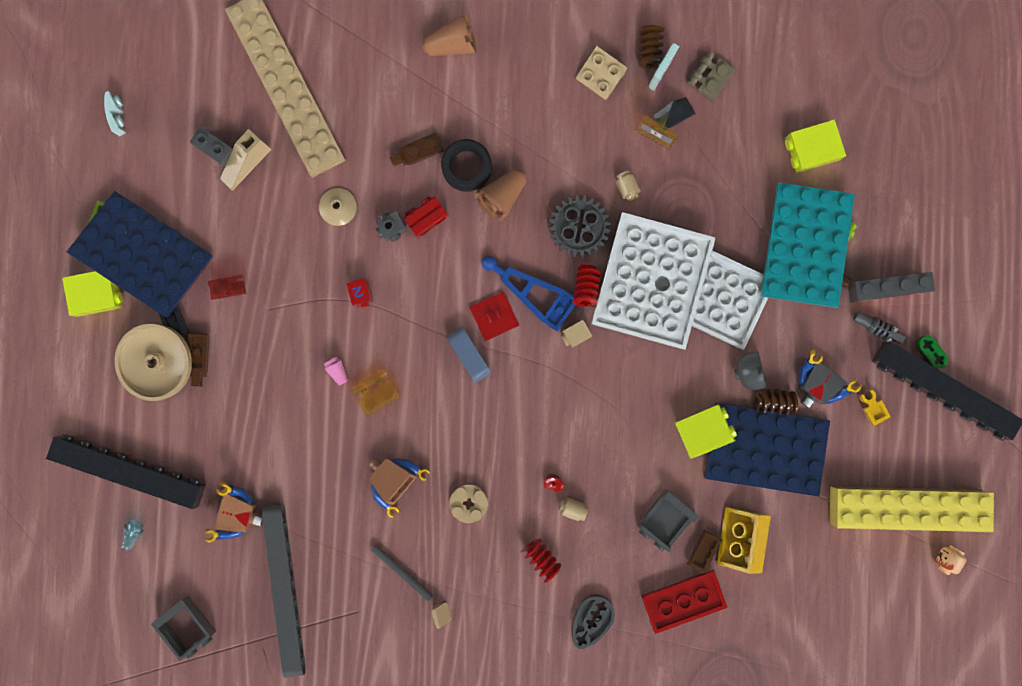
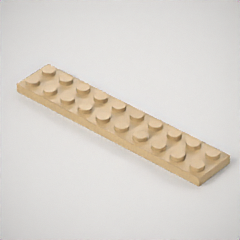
M242 0L226 8L225 11L310 176L313 178L346 161L264 1Z

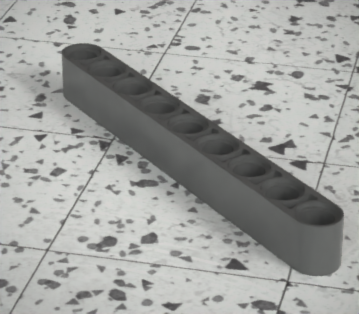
M284 504L263 506L262 518L282 673L284 678L305 675L306 666Z

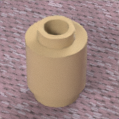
M630 171L617 175L616 184L622 198L628 201L637 198L640 188L634 175Z
M566 497L565 500H561L558 510L561 511L562 516L576 521H584L588 513V506L583 502Z

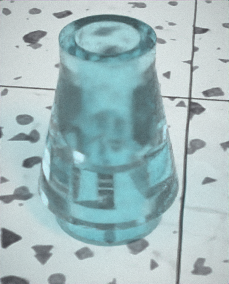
M129 520L124 525L122 543L120 545L123 550H132L134 544L143 533V524L141 522Z

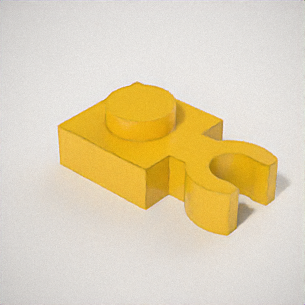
M868 390L870 394L869 399H866L864 394H860L859 399L861 402L866 403L867 406L863 408V411L871 426H875L891 416L883 401H876L875 391Z

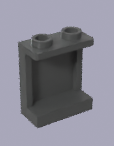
M665 490L637 526L640 528L639 533L647 539L649 537L656 541L654 545L662 552L664 549L670 552L672 550L670 547L691 521L695 522L699 516L669 491Z

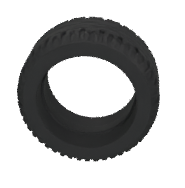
M461 139L453 142L447 147L442 156L441 169L443 176L450 186L459 191L471 192L481 188L488 181L492 170L491 157L488 150L475 140ZM471 151L482 159L483 169L476 178L460 180L452 174L450 168L451 161L460 152Z

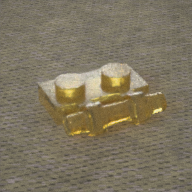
M385 369L379 372L375 371L371 374V377L364 381L360 380L356 386L351 388L355 395L362 392L363 397L357 401L366 416L371 415L400 397L391 380L386 383L382 381V378L388 375ZM376 382L378 388L369 392L367 387Z

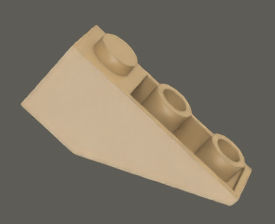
M248 129L235 143L220 179L233 191L271 151V148Z

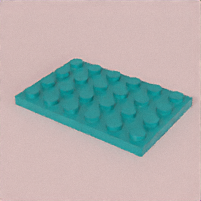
M777 183L760 297L839 308L855 194Z

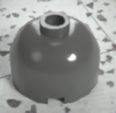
M759 351L744 354L738 361V369H734L736 380H740L742 385L750 390L767 388Z

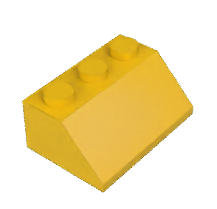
M725 507L721 539L723 540L719 546L717 564L749 574L762 573L771 515Z

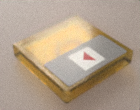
M647 116L643 117L636 130L637 133L668 150L678 136L676 132Z

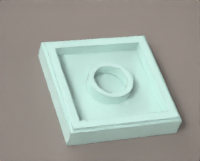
M677 44L671 45L649 84L651 90L655 91L680 47Z

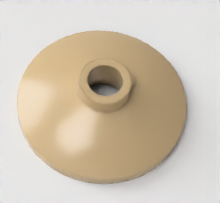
M330 189L320 199V215L331 225H345L356 215V200L345 189ZM335 203H340V207L338 209H334L333 206Z

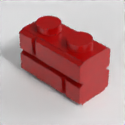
M435 196L425 198L421 201L422 205L417 209L413 207L405 213L406 217H404V220L418 239L449 217Z

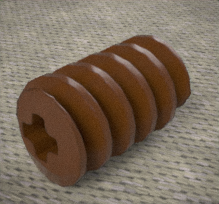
M657 25L642 27L640 31L641 45L639 47L641 51L639 53L640 67L647 69L659 67L657 63L662 62L663 58L658 57V55L663 54V50L658 48L663 47L664 43L658 40L664 39V35L659 34L664 32V27Z
M761 389L756 394L754 409L755 412H758L759 408L762 407V412L766 413L767 408H769L771 414L774 413L775 408L778 414H781L782 410L785 409L786 415H789L790 410H792L793 415H796L798 411V397L795 391L788 393L786 390L782 392L775 390L773 392L771 389L766 391Z

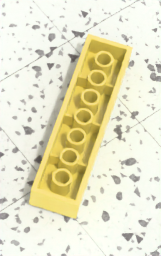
M830 486V525L836 528L994 532V493L984 490Z

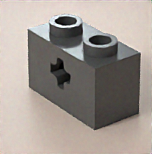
M201 126L190 140V143L222 166H226L233 150L231 147Z

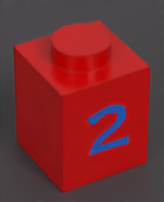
M363 278L346 283L352 306H358V309L368 307L369 303L373 302L367 279Z

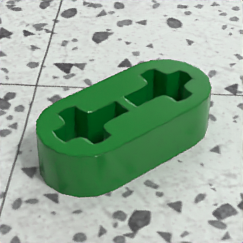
M931 336L918 338L916 348L925 361L935 368H944L948 363V357L937 341ZM924 341H929V348H923L925 345ZM936 357H940V358H941V359L939 360L940 363H935V362H934V361H936Z

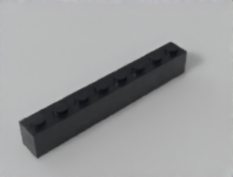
M891 341L883 342L872 360L873 363L877 364L876 368L894 374V379L909 383L911 389L926 393L928 399L943 403V407L949 411L954 412L955 410L960 413L959 417L966 421L972 420L977 423L976 427L981 430H989L993 433L992 436L998 440H1014L1022 426V419Z
M68 434L53 437L46 457L47 460L189 509L199 507L206 487L199 479L192 477L187 479L182 477V473L164 471L165 468L162 466L153 465L152 467L146 465V461L129 459L128 455L124 453H111L109 448L102 446L97 448L92 446L91 442L80 440L79 442L74 440V436Z

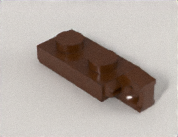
M435 132L402 146L397 150V154L390 157L393 166L401 163L404 166H410L444 150Z
M188 333L187 345L192 358L191 386L202 387L203 377L207 376L210 334Z

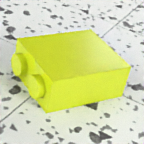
M835 119L791 132L785 137V146L788 151L790 150L792 157L791 165L796 170V173L839 161L846 156Z
M95 271L62 278L69 316L79 317L123 308V295L119 291V287Z
M716 405L675 423L690 459L736 441L734 437L737 434L733 425H728L726 419L729 416L725 407L721 408L720 405Z

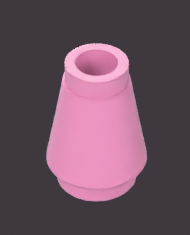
M337 356L323 363L324 369L338 386L348 381L342 361Z

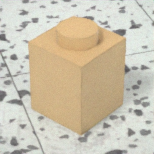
M581 320L562 331L563 336H561L566 347L570 345L573 348L591 338L592 334L584 320Z

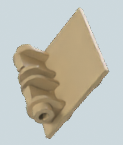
M596 46L575 79L607 100L619 80L625 75L628 67Z

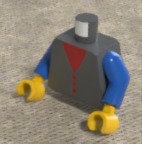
M815 350L810 352V358L799 368L798 382L800 385L798 388L805 393L800 403L808 409L811 408L815 401L819 404H831L845 398L852 392L861 390L862 384L856 387L852 385L856 382V378H852L849 385H846L847 382L820 363L822 361V353L818 357H813L816 354Z

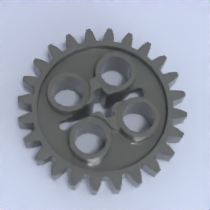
M576 195L575 201L568 197V203L563 200L561 201L562 208L559 206L555 207L558 213H551V216L555 219L549 220V223L554 225L549 228V231L554 232L550 238L557 239L554 242V246L560 244L559 251L565 248L566 255L571 251L574 258L577 253H580V257L583 258L584 252L591 256V250L596 253L598 252L597 245L599 247L604 246L601 240H608V237L604 234L610 233V230L606 229V227L610 226L611 222H605L609 215L602 214L605 208H598L600 202L595 205L593 204L594 198H591L588 202L585 195L582 200H579L578 195ZM583 210L581 226L584 228L580 231L579 243H575L578 229L576 225L579 222L580 211ZM573 211L576 213L577 218L570 220L567 218V213ZM593 215L595 217V222L588 223L586 221V216ZM571 230L574 237L567 239L564 237L563 232ZM589 233L592 236V241L585 242L582 235Z

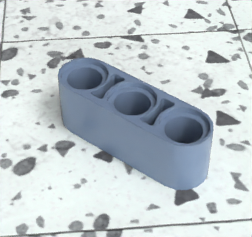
M463 326L446 336L475 383L491 374L490 369Z

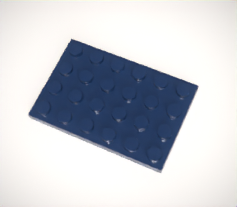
M116 191L111 194L66 251L69 255L165 318L170 316L213 259V255Z
M715 403V406L725 407L729 416L726 419L728 425H733L737 436L734 437L736 441L708 452L704 479L820 496L830 426L829 420L791 414L786 415L784 413L778 414V412L771 414L770 411L763 413L762 410L755 412V409Z

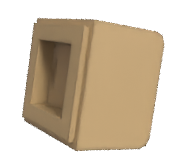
M447 602L433 605L431 612L435 626L439 629L449 623L452 618Z

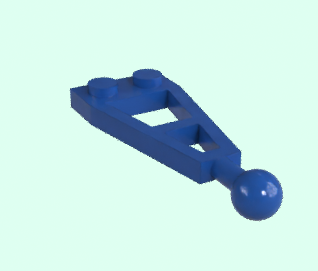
M485 256L482 259L481 264L485 270H493L501 275L502 278L500 280L541 322L558 332L575 306L573 304L574 296L559 287L508 267L505 270L497 264L493 256ZM511 274L528 281L522 292L508 280ZM534 284L559 294L545 316L526 298Z

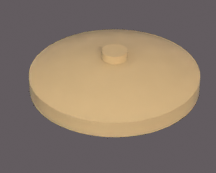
M143 324L127 332L117 346L115 353L117 376L124 388L137 398L147 401H159L170 398L185 386L191 373L192 358L186 341L177 331L166 325Z

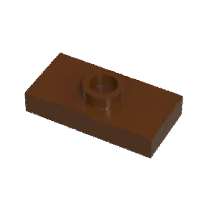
M704 530L687 565L705 574L723 539Z

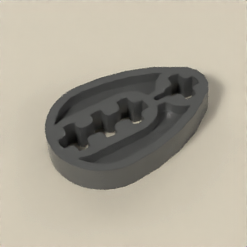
M596 594L587 596L581 601L576 610L572 636L574 645L579 649H585L595 644L607 633L614 622L615 612L613 606L604 596ZM604 601L605 608H600L599 610L601 616H596L594 618L596 624H591L589 627L587 620L593 618L592 611H597L596 603ZM585 634L584 637L586 641L578 643L577 637H582V635Z

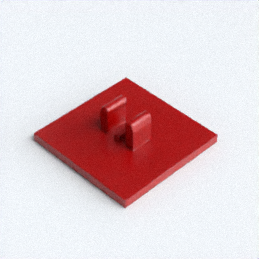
M504 291L469 307L484 341H488L519 326Z

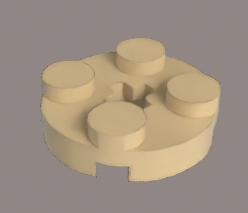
M464 484L452 493L449 502L452 515L459 521L473 523L479 521L485 515L488 507V498L479 486ZM468 498L474 503V506H471L470 509L466 508V505L463 504V501H467Z

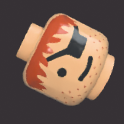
M950 545L949 547H942L935 562L939 565L938 569L950 575V573L959 574L967 560L964 557L965 553Z

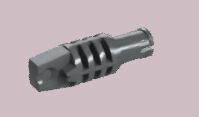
M857 311L852 318V321L866 327L869 333L886 342L893 340L902 344L906 338L897 332V327L878 317L871 318Z

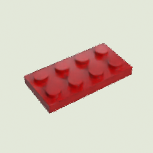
M714 570L641 595L655 634L728 608Z

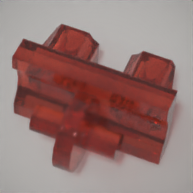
M243 275L208 281L211 300L247 294Z

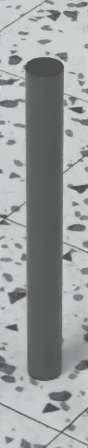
M375 545L371 549L375 555L427 601L432 598L433 595L380 547Z

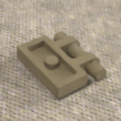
M708 51L706 56H703L699 61L700 64L697 69L693 70L690 74L691 78L687 84L694 87L696 82L699 83L701 87L697 92L713 102L735 68L722 59H719L714 64L711 60L715 55ZM705 69L711 71L707 78L702 76Z

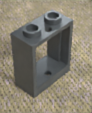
M189 596L183 598L151 624L179 661L185 656L187 659L198 652L196 648L199 645L204 647L213 640L211 636L216 632ZM184 608L205 634L188 648L184 646L167 624L168 620Z

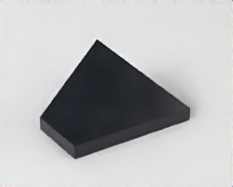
M687 97L672 101L653 115L660 130L664 132L696 113Z

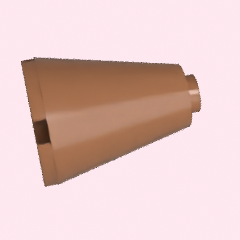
M461 16L426 36L425 41L422 42L424 52L430 56L475 54L477 52L475 35L470 29L472 25L468 16Z
M515 169L506 173L475 194V199L479 198L480 200L478 205L491 218L497 217L500 218L499 222L504 221L526 184V176L521 170Z

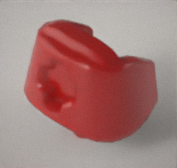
M549 474L544 480V488L560 492L564 488V483L561 477Z

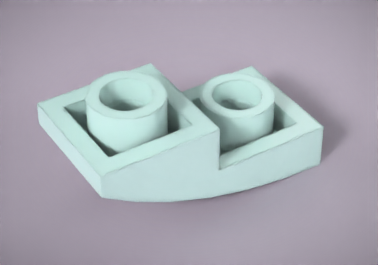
M107 91L104 96L106 118L111 131L121 136L126 133L123 128L125 123L119 116L124 113L121 107L123 102L118 95Z

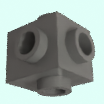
M397 211L392 214L385 213L376 221L378 227L375 229L380 238L384 237L386 241H396L401 238L400 234L407 231Z

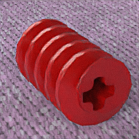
M581 264L577 268L573 304L580 307L596 305L598 303L596 298L599 296L597 291L600 288L597 284L600 283L599 277L601 272L596 270V267L591 264Z
M539 538L528 543L521 550V553L527 551L524 558L532 557L529 564H537L534 570L541 569L539 577L546 575L543 582L547 583L558 574L561 564L556 563L557 558L551 557L552 552L550 550L546 551L547 546L545 544L541 545L542 539Z

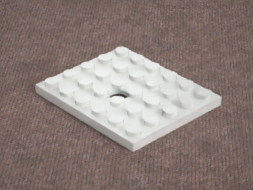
M622 212L591 324L685 350L715 237ZM660 276L666 277L670 283L666 291H659L655 287V280Z

